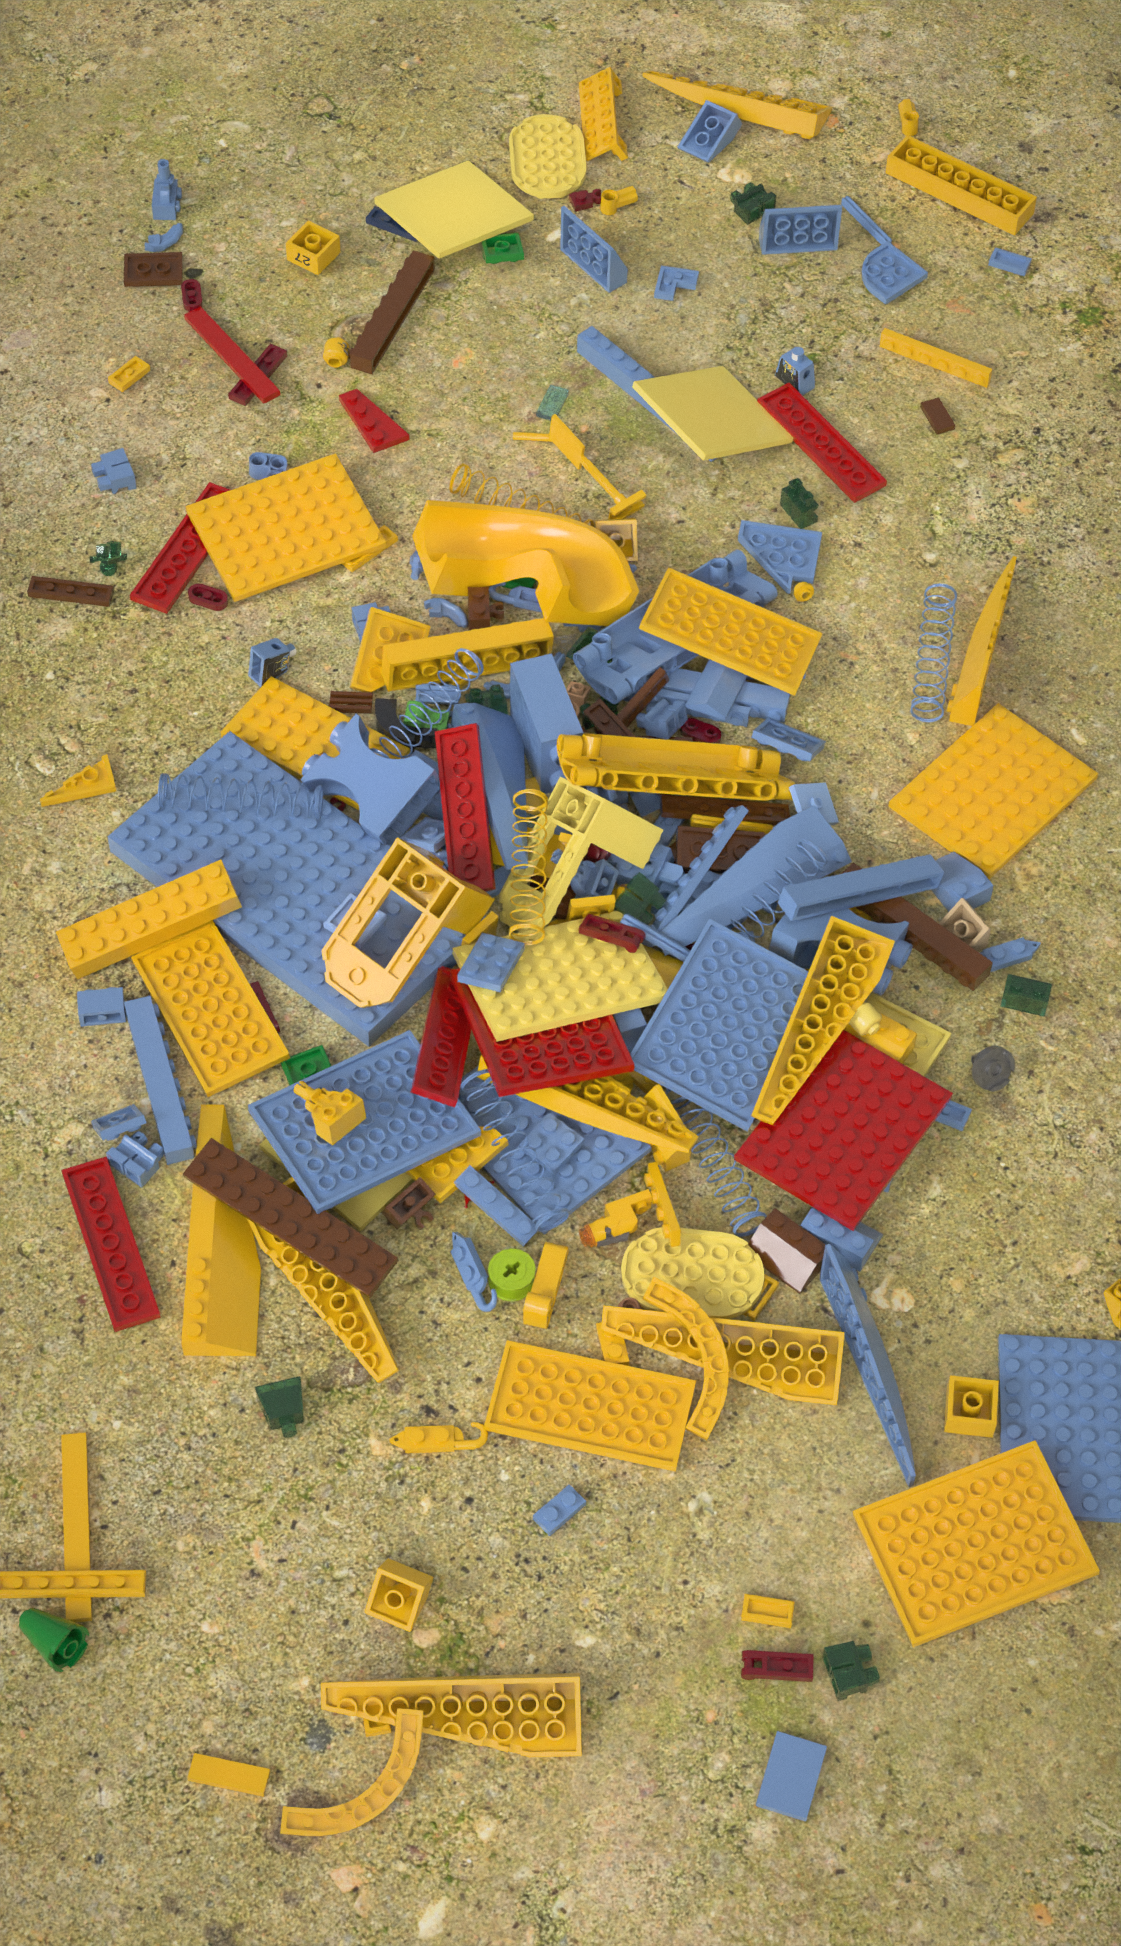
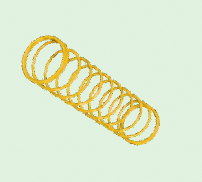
M465 463L460 464L455 469L450 480V492L456 494L461 490L460 495L462 498L469 489L471 477L479 472L483 475V484L476 493L475 504L482 497L485 483L493 478L497 482V489L493 493L488 505L491 504L494 496L495 499L492 505L495 504L498 490L506 484L510 486L511 494L504 507H506L508 501V507H510L512 496L517 491H523L524 502L520 507L521 509L522 507L525 509L526 502L531 497H536L538 499L536 511H539L545 503H550L552 514H555L559 509H564L566 517H568L565 507H560L554 511L551 501H546L540 505L537 495H532L526 499L523 489H518L512 493L510 483H504L499 486L496 477H490L485 480L484 473L479 470L471 475V469ZM464 467L462 481L457 489L453 491L456 475ZM468 469H469L470 476H469V478L466 480L467 474H468ZM467 482H468L467 489H466L465 493L463 494L464 488H465V486H466V484H467ZM481 488H482L481 494H480L478 500L476 501L477 496H478V493L480 492V490H481ZM574 513L568 517L571 518L574 515H578L580 522H582L579 513ZM587 519L584 522L585 524L590 522V526L594 527L593 520Z
M525 789L513 796V804L516 806L513 810V815L521 819H532L543 814L545 816V823L542 826L531 820H519L512 825V828L516 832L526 834L537 832L543 828L545 837L541 840L532 835H518L512 839V843L517 847L524 848L535 847L543 843L545 851L541 855L533 850L520 849L514 851L511 856L515 861L520 862L521 860L514 858L516 852H533L540 855V857L528 860V862H534L543 858L544 867L541 870L530 864H518L511 868V872L519 877H531L542 872L544 881L542 884H539L531 879H517L510 885L519 892L534 891L542 887L544 895L542 899H539L531 894H516L510 898V902L521 907L533 906L541 902L543 904V911L539 914L530 909H516L510 913V917L516 921L523 922L541 917L543 926L541 928L530 923L516 924L510 927L509 937L511 940L523 942L525 945H534L545 938V931L543 930L545 919L542 915L546 907L542 900L546 896V890L543 887L546 882V875L543 870L547 865L544 858L547 851V846L544 843L547 831L544 827L548 821L544 812L548 808V797L539 790ZM532 793L543 798L545 803L538 807L521 806L517 804L515 799L520 794ZM518 808L525 811L539 810L542 813L533 817H520L515 814V810ZM519 822H532L538 824L541 828L535 831L524 832L516 830L514 825ZM527 836L536 838L541 842L532 846H520L514 843V839ZM518 866H531L540 871L532 875L515 874L513 869ZM517 881H531L540 886L530 890H519L513 887V883ZM524 895L534 897L539 901L533 904L519 905L514 903L512 899L516 896ZM524 910L536 913L539 916L521 920L512 917V913ZM523 927L539 930L526 935L513 933L514 930ZM540 931L543 933L540 939L534 941H521L512 936L513 934L526 937L537 934Z

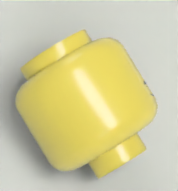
M864 1002L857 1009L849 1024L859 1035L864 1036L868 1033L873 1035L881 1028L879 1023L882 1015L871 1003Z

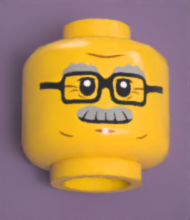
M340 337L328 339L323 351L324 361L329 366L335 368L345 365L350 351L349 344Z

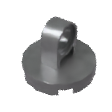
M993 1045L971 1056L973 1064L972 1077L979 1087L994 1092L1002 1089L1009 1083L1010 1079L1008 1077L1011 1071L1014 1072L1015 1060L1009 1051L1001 1046Z

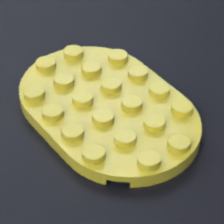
M542 114L528 117L523 120L522 124L512 129L509 136L511 175L514 183L522 191L539 199L563 198L569 195V193L576 191L583 184L586 178L584 137L576 124H570L566 118L561 116Z
M662 1227L645 1232V1235L636 1241L634 1240L625 1251L621 1266L623 1286L629 1297L636 1299L641 1308L645 1310L665 1312L642 1300L653 1277L670 1284L690 1296L700 1305L708 1317L732 1319L744 1314L757 1302L763 1290L764 1267L760 1256L748 1246V1242L729 1233L680 1228V1246L671 1247L669 1239L664 1238Z

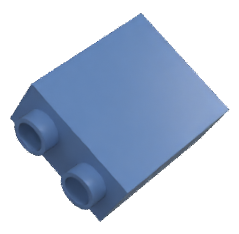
M552 653L510 663V716H512L523 741L524 754L532 775L536 777L541 792L545 794L553 791L559 777L566 779L557 753L558 736L560 734L582 736L583 734Z

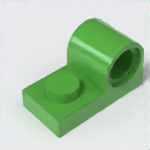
M407 702L405 715L410 717L419 728H430V724L414 717L409 710V704L420 706L429 716L431 723L439 720L440 713L429 710L421 702ZM411 705L412 712L418 718L429 722L422 710ZM450 711L442 713L440 722L432 724V728H437V731L447 729ZM404 717L403 723L405 725L416 727L411 720Z

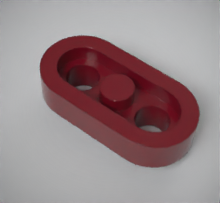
M195 279L185 280L181 284L183 307L186 311L190 312L203 306L201 285Z
M199 583L190 586L188 589L189 601L195 605L214 611H221L228 605V596L223 590Z
M688 718L681 726V735L683 737H692L693 742L719 744L721 742L722 733L716 726L695 718Z

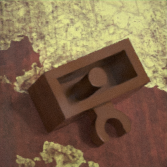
M468 587L469 631L490 627V617L504 619V611H498L504 610L503 602L489 605V587Z
M419 1177L388 1204L381 1213L396 1230L411 1217L415 1219V1226L422 1230L425 1227L420 1221L422 1217L427 1218L429 1222L434 1219L431 1213L423 1211L422 1208L436 1194Z

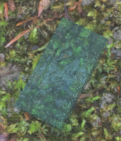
M550 385L536 412V417L551 421L552 415L556 414L558 416L569 395V390Z

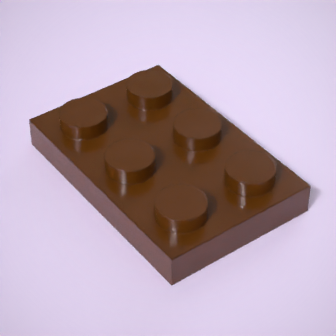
M182 252L124 254V287L172 286L183 283Z

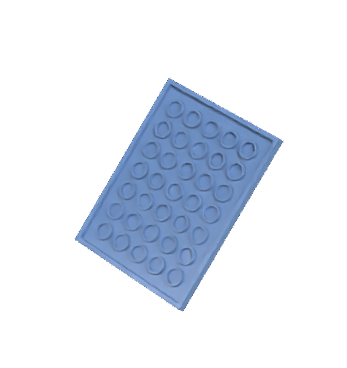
M709 919L630 1053L635 1064L634 1071L748 1132L755 1119L751 1117L809 971Z
M410 1030L301 1080L313 1089L325 1088L328 1091L343 1092L347 1088L363 1099L366 1119L334 1145H331L316 1134L311 1112L305 1107L306 1100L294 1093V1087L299 1082L248 1105L249 1113L317 1214L481 1136V1129L459 1099L455 1107H451L411 1093L420 1044Z
M478 1066L462 1077L461 1084L468 1076L478 1071ZM475 1077L464 1086V1089L475 1087L484 1082V1080ZM490 1088L485 1094L471 1101H468L467 1097L473 1092H463L462 1089L459 1091L458 1099L478 1126H485L493 1120L505 1117L509 1113L510 1106L507 1103H498L487 1113L479 1116L475 1115L479 1108L497 1102L500 1099L495 1088ZM482 1090V1091H480V1092L475 1093V1094L472 1095L469 1099L478 1096L479 1094H481V1093L484 1092L485 1090ZM518 1095L503 1096L501 1101L509 1102L512 1105L509 1116L517 1117L520 1120V1126L516 1132H525L528 1135L548 1113H551L585 1138V1143L556 1175L545 1168L543 1175L540 1177L550 1178L553 1181V1187L549 1193H556L561 1196V1203L557 1209L566 1208L570 1214L652 1151L648 1143L577 1121ZM490 1105V1106H488V1107H486V1108L480 1110L477 1114L486 1111L487 1109H489V1108L492 1107L493 1105ZM507 1118L496 1126L495 1129L502 1135L514 1132L518 1126V1121L514 1118ZM499 1120V1121H497V1122H494V1123L490 1124L489 1126H494V1125H496L497 1123H499L501 1120ZM518 1133L508 1139L509 1145L483 1166L482 1169L518 1208L533 1221L536 1216L553 1210L559 1203V1197L557 1195H547L538 1203L530 1207H524V1204L530 1199L545 1194L550 1189L551 1182L546 1179L538 1180L529 1188L520 1192L516 1191L518 1186L538 1178L543 1171V1167L540 1164H531L522 1172L511 1177L507 1176L508 1172L512 1169L529 1163L532 1160L531 1157L520 1151L508 1160L499 1161L503 1154L519 1148V1144L526 1138L524 1134ZM514 1151V1152H512V1153H510V1154L504 1156L502 1159L511 1156V1155L514 1154L516 1151ZM521 1167V1168H519V1169L513 1171L511 1174H513V1173H515V1172L521 1170V1169L524 1168V1167ZM528 1183V1184L522 1186V1187L519 1188V1189H522V1188L528 1186V1185L531 1184V1183ZM538 1199L533 1200L532 1202L528 1203L527 1205H529V1204H531V1203L537 1201ZM566 1212L548 1218L539 1227L542 1228L555 1223Z
M999 1334L1000 1454L1036 1440L1075 1520L1121 1523V1341Z

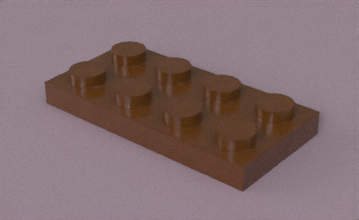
M677 826L676 864L681 865L683 870L689 871L691 869L689 867L691 862L700 856L702 846L713 837L712 832L715 828ZM735 830L709 868V871L724 873L736 861H739L750 848H753L765 835V832Z

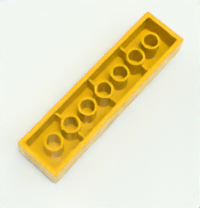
M909 135L887 157L886 174L1012 235H1016L1034 214L1037 196Z
M544 618L390 643L383 645L381 673L388 692L413 688L416 685L428 684L429 682L442 683L438 678V671H445L455 680H459L461 678L453 674L448 668L447 661H456L455 652L460 648L472 651L482 661L484 671L479 676L510 671V663L551 654L554 635L549 622H546ZM462 651L458 652V658L463 666L472 672L478 673L477 665L470 655ZM452 661L449 662L450 668L456 674L463 678H468L465 671L458 664ZM442 672L439 674L444 682L453 681L447 674Z
M218 860L58 930L56 934L68 965L78 980L242 908V905L222 860Z

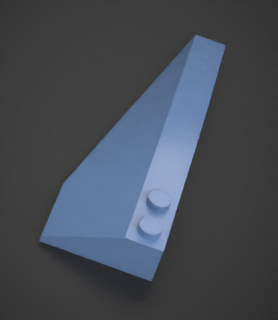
M477 703L454 704L451 720L452 728L473 723L479 725L489 826L506 870H511L515 865L528 864V851H519L514 854V858L521 860L520 862L515 861L511 856L514 851L528 849L517 847L512 843V839L515 836L526 834L516 832L512 825L519 820H527L513 815V810L516 808L513 804V796L517 792L526 789L524 744L514 720L510 715ZM526 793L516 797L515 801L521 806L526 805ZM519 808L515 810L517 816L527 817L525 810ZM519 822L514 825L516 830L527 832V822ZM527 836L515 838L514 843L520 846H528ZM518 866L514 869H526L528 866Z

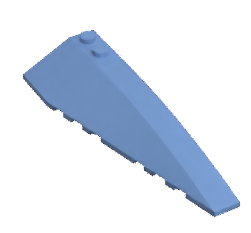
M815 805L776 824L739 861H736L692 904H689L680 915L670 921L660 933L685 947L697 941L709 919L726 927L732 924L731 918L738 921L748 916L742 910V906L748 907L753 913L764 908L753 898V894L762 897L768 905L779 900V897L771 893L764 886V881H767L781 894L783 887L789 885L776 875L774 869H779L785 873L793 884L806 882L804 874L792 868L787 863L785 857L795 860L807 874H815L817 872L816 864L803 856L796 847L802 839H807L819 846L828 859V863L825 866L818 865L819 872L816 876H807L808 881H811L814 877L820 879L851 863V858L843 841ZM802 842L803 847H805L816 860L823 863L825 862L823 857L816 849ZM788 859V861H789L794 867H796L797 869L800 870V868H799L793 861H791L790 859ZM777 871V873H778L783 879H785L786 881H788V879H787L784 875H782L780 872ZM766 883V885H767L772 891H774L776 894H778L770 885H768V884ZM755 896L762 904L767 906L760 898ZM662 949L665 956L669 954Z
M831 1244L825 1245L819 1280L842 1332H845L844 1338L906 1483L908 1487L914 1485L916 1477L913 1453L901 1397L886 1349L866 1303V1292L864 1288H860L857 1282L858 1274L856 1269L851 1268L849 1261Z

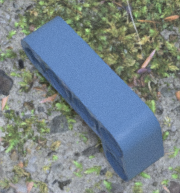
M255 452L249 457V475L254 479L261 480L287 471V459L282 455Z

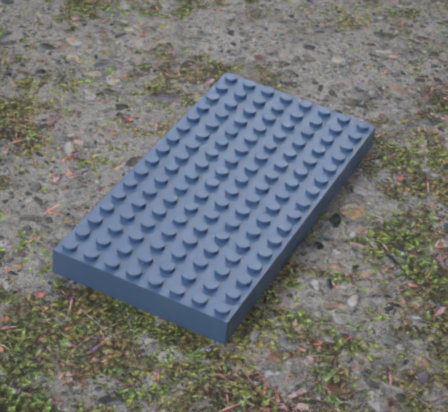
M231 731L171 781L174 793L178 778L181 775H185L191 795L196 778L201 776L204 779L208 797L211 783L214 778L218 777L222 783L225 799L228 785L235 778L239 784L242 801L246 784L252 779L257 789L258 804L264 784L270 781L273 786L275 806L280 787L286 782L290 787L292 808L297 789L302 784ZM181 777L177 786L173 808H171L170 784H168L166 804L163 808H160L158 805L157 793L107 836L110 852L156 887L218 860H222L242 908L213 920L220 934L368 1047L433 987L438 968L444 966L452 969L457 964L453 956V948L461 946L462 939L466 935L443 926L391 1003L360 1008L326 982L324 973L326 972L325 960L322 957V949L333 933L324 928V922L350 893L358 897L390 849V846L387 844L385 846L382 845L378 840L367 834L361 825L325 799H323L320 819H315V798L311 816L308 819L306 794L303 785L297 796L293 817L290 816V800L286 784H284L280 794L276 816L273 815V799L269 783L265 786L259 814L257 815L255 790L252 782L247 787L242 813L240 814L238 789L235 780L229 788L225 812H222V795L218 779L213 784L208 810L206 811L202 779L199 778L196 782L189 810L187 785L185 778ZM307 790L310 810L314 791L309 792ZM391 890L379 908L380 911L387 914V919L360 949L384 968L387 967L423 913L393 890Z

